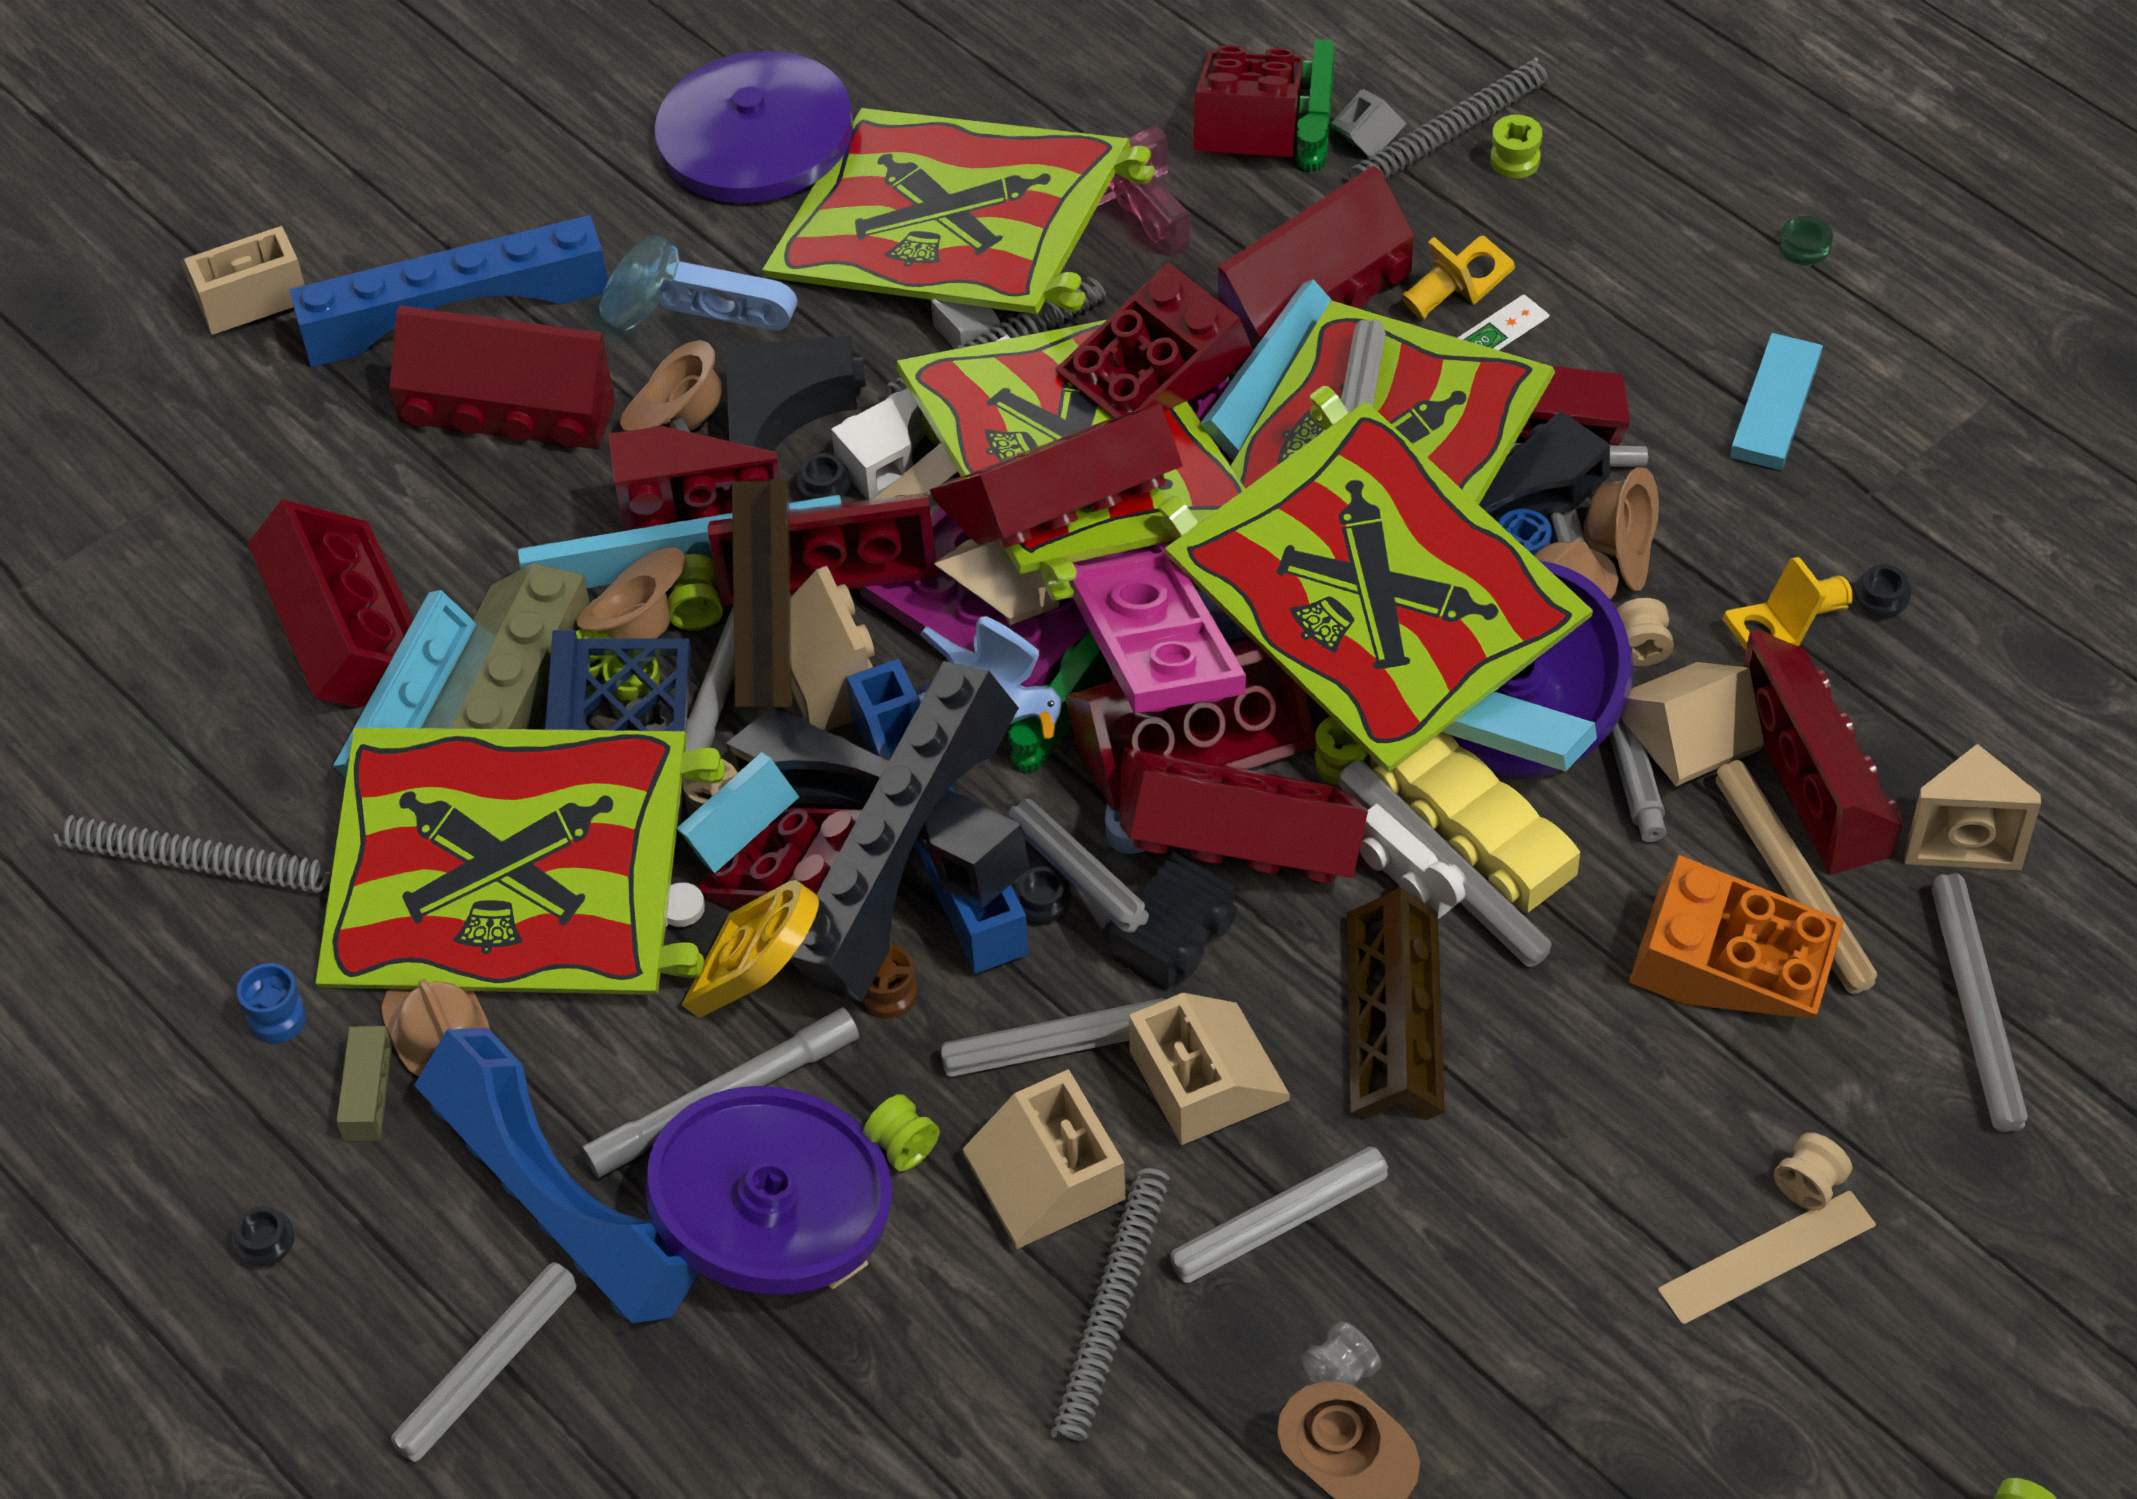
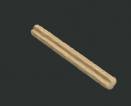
M1735 760L1719 767L1716 777L1718 787L1787 897L1843 920L1745 764ZM1844 921L1831 967L1846 991L1856 995L1864 990H1869L1875 985L1877 972Z

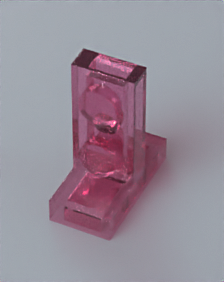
M1155 125L1129 138L1130 148L1144 146L1150 150L1151 157L1145 166L1152 165L1155 167L1152 179L1147 184L1140 185L1115 173L1098 206L1117 198L1120 206L1126 212L1131 211L1142 223L1150 240L1155 243L1159 242L1174 257L1189 250V213L1157 179V177L1168 173V137Z

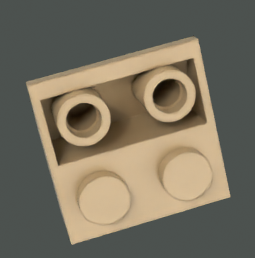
M282 226L180 260L212 335L294 307L289 289L305 285L298 259Z
M827 566L816 569L791 597L792 694L803 718L810 724L825 731L854 722L851 716L847 676L873 668L868 658L875 656L873 643L864 624L856 626L852 619V616H855V608L847 586L845 584L837 586Z
M1181 993L1129 1014L1130 1054L1181 1145L1289 1101V1092L1237 1003Z
M1069 1069L1014 1093L963 1148V1156L1016 1249L1126 1199L1124 1161Z

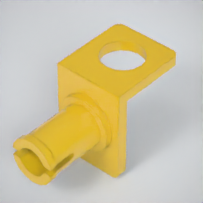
M1479 236L1457 256L1433 237L1428 241V245L1434 259V268L1410 290L1404 292L1401 297L1409 310L1416 317L1424 320L1435 307L1454 291L1460 293L1471 304L1475 305L1515 269V264L1510 257L1485 236ZM1479 256H1488L1495 261L1494 270L1486 277L1473 278L1470 276L1467 265L1472 259Z
M1791 558L1767 603L1727 610L1722 619L1745 650L1749 631L1744 622L1748 620L1764 624L1770 629L1773 636L1799 646L1817 614L1832 611L1839 612L1849 608L1847 604L1852 602V589L1848 580L1839 575L1818 581L1801 558Z

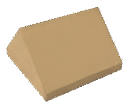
M1702 662L1693 663L1632 688L1620 717L1675 786L1718 769L1723 764H1729L1760 751L1764 745L1750 668Z
M1975 745L1921 788L1904 854L1905 865L2021 871L2041 806L2040 793L1980 745Z

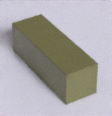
M386 1026L349 1027L337 1115V1125L343 1141H381L392 1053V1043Z

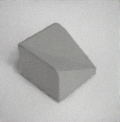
M1363 89L1358 92L1333 120L1330 127L1369 157L1371 155L1375 156L1377 151H1382L1406 125V122L1383 99Z
M936 299L931 300L933 326L954 349H957L959 345L965 346L968 340L974 341L976 336L982 337L985 331L991 332L992 327L999 328L1001 322L992 308L943 302ZM996 331L994 335L999 337V332ZM986 336V340L990 342V337ZM979 340L977 344L980 345L982 342Z

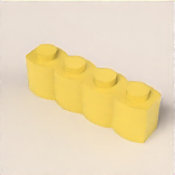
M1441 732L1389 773L1370 755V769L1481 875L1487 877L1488 882L1512 905L1521 911L1529 913L1577 876L1580 851L1572 840L1555 824L1540 817L1521 794L1509 785L1500 782L1482 760L1470 751L1460 747L1450 734Z

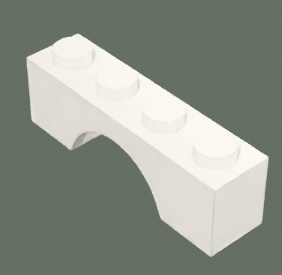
M1006 335L997 341L1011 338L1008 335ZM908 388L890 395L881 403L858 415L845 419L841 424L831 429L834 456L840 459L849 471L850 481L867 500H873L913 466L912 455L914 449L925 436V433L921 430L923 413Z

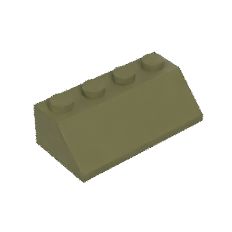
M532 563L491 585L473 620L477 625L421 728L537 730L547 711L553 630H580L577 626V617L590 604L584 575Z

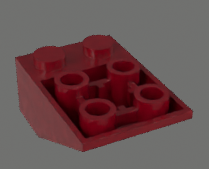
M1236 45L1219 46L1217 51H1208L1195 91L1193 151L1292 157L1297 137L1300 95H1302L1303 61L1306 57L1295 56L1294 51L1284 48L1268 49L1266 54L1246 53L1244 47Z
M1168 262L1060 363L1055 370L1112 418L1159 404H1161L1165 412L1218 386L1253 350L1240 317Z
M665 426L608 434L614 482L624 531L732 513V482L770 481V479H780L777 454L773 451Z
M787 808L716 873L709 869L699 884L698 889L701 890L704 900L733 911L793 880L800 882L817 895L862 810Z

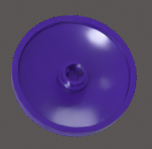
M752 51L734 54L717 59L696 69L678 82L668 93L659 108L655 122V137L663 166L670 176L681 186L695 194L713 200L734 203H752L777 199L800 191L815 183L840 161L850 144L853 134L851 103L848 92L841 80L830 69L813 59L782 51Z
M1539 560L1593 610L1592 617L1494 692L1594 722L1597 739L1574 762L1576 763L1604 741L1623 713L1633 679L1632 647L1618 611L1597 585L1570 568ZM1451 735L1460 747L1470 751L1482 760L1497 778L1527 779L1559 771V769Z
M749 1086L727 1089L703 1097L678 1112L666 1124L657 1137L650 1154L645 1183V1197L647 1209L657 1233L666 1246L676 1256H680L690 1268L715 1282L747 1292L778 1295L795 1294L815 1290L839 1281L851 1274L869 1258L879 1244L886 1227L892 1198L891 1177L885 1157L877 1143L871 1142L863 1135L864 1128L861 1124L843 1110L823 1099L800 1091L780 1087Z

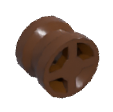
M890 945L887 957L863 1002L861 1001L867 1012L874 1017L883 1019L898 1018L906 1014L915 1005L918 997L914 961L907 951L894 945ZM894 981L895 986L889 988V983Z

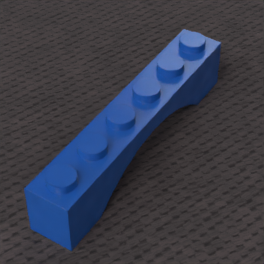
M591 215L289 289L311 367L364 353L377 339L395 328L396 313L399 306L431 310L452 302L484 296H521L538 298L562 305L610 293L603 251Z
M899 659L847 676L851 716L869 752L884 756L889 761L921 704ZM952 786L948 789L955 792ZM915 840L913 846L974 973L976 974L1028 955L1026 915L1012 886H1008L989 904L981 908L940 887L937 871L926 849Z
M489 1028L447 1029L414 1085L431 1103L432 1111L454 1128L465 1140L468 1151L486 1163L501 1180L503 1189L509 1195L518 1199L537 1219L539 1228L562 1246L574 1260L576 1269L594 1281L611 1300L612 1308L620 1316L631 1323L672 1318L700 1273L690 1268L680 1256H676L666 1246L651 1220H644L615 1211L594 1199L569 1176L553 1155L538 1126L528 1095L522 1063Z

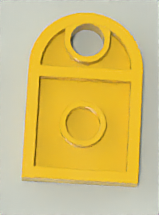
M793 880L729 913L704 961L702 975L695 978L681 1005L701 1018L765 985L784 967L807 935L818 910V896L800 882Z

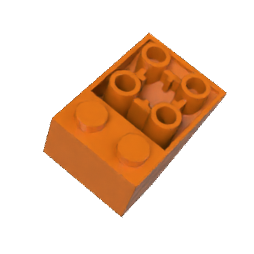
M1678 855L1658 889L1629 983L1686 1005L1815 1019L1844 920Z

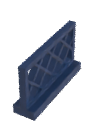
M553 630L545 730H591L586 725V716L605 700L622 717L608 730L625 731L631 726L635 731H649L638 719L656 703L661 701L674 713L673 722L663 731L686 732L691 658L690 639L578 638L575 630ZM591 656H615L625 666L603 686L589 673ZM628 656H636V657L632 660V659H631L630 657H628ZM655 656H677L676 671L659 686L641 669ZM635 675L651 692L628 711L612 693ZM590 686L595 692L588 698V687ZM675 688V699L673 700L668 693ZM683 784L681 788L677 828L681 825ZM678 829L674 852H679L680 832Z

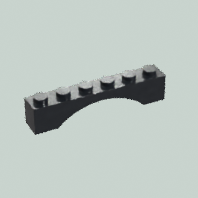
M1560 410L1546 424L1541 423L1529 433L1525 443L1511 457H1506L1479 506L1497 522L1509 511L1517 509H1531L1542 515L1574 510L1610 476V444Z
M943 661L817 893L819 906L815 919L804 940L789 959L818 990L863 1002L889 953L891 922L897 889L907 858L921 827L936 803L957 779L976 764L994 756L1019 709L989 670Z
M771 707L726 743L731 764L737 773L745 768L761 752L770 757L799 796L792 804H829L863 810L889 762L884 756L875 755L850 743L842 736H835L810 724L802 717H795L776 707ZM947 790L936 803L916 838L926 849L936 868L940 887L981 908L989 904L1030 868L1024 841L1025 835L1020 823L1008 815H1001L974 802L968 796L959 795L951 790Z

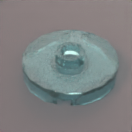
M659 234L647 236L636 244L621 260L603 291L599 305L600 317L617 329L620 327L623 330L633 328L645 320L661 302L660 299L663 295L657 290L663 280L670 284L676 275L679 264L678 248Z

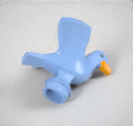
M987 616L980 617L976 623V635L974 636L975 653L952 643L928 626L923 629L920 635L942 653L948 662L986 669L992 673L1019 707L1011 724L1034 715L1040 721L1043 739H1050L1054 736L1055 724L1060 715L1062 698L1053 687L1020 686L1022 682L1031 676L1039 656L1037 648L1003 624ZM927 692L918 695L920 703Z

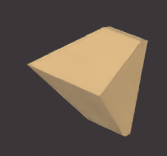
M970 539L934 563L1001 612L1009 625L1060 607L1059 600H1052L1050 598L1041 570L1019 574L1006 550L1001 549L999 540L977 545Z

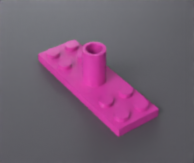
M1168 542L1073 562L1076 568V578L1069 581L1071 588L1074 590L1072 598L1112 670V681H1118L1134 713L1146 711L1161 712L1169 707L1197 702L1212 703L1226 697L1246 694V674L1188 575L1165 554V548L1169 545Z

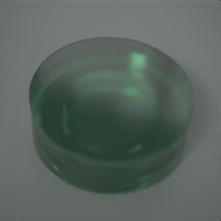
M1798 216L1792 218L1782 228L1779 245L1780 251L1789 261L1799 265L1821 263L1831 252L1833 232L1825 221L1817 217Z

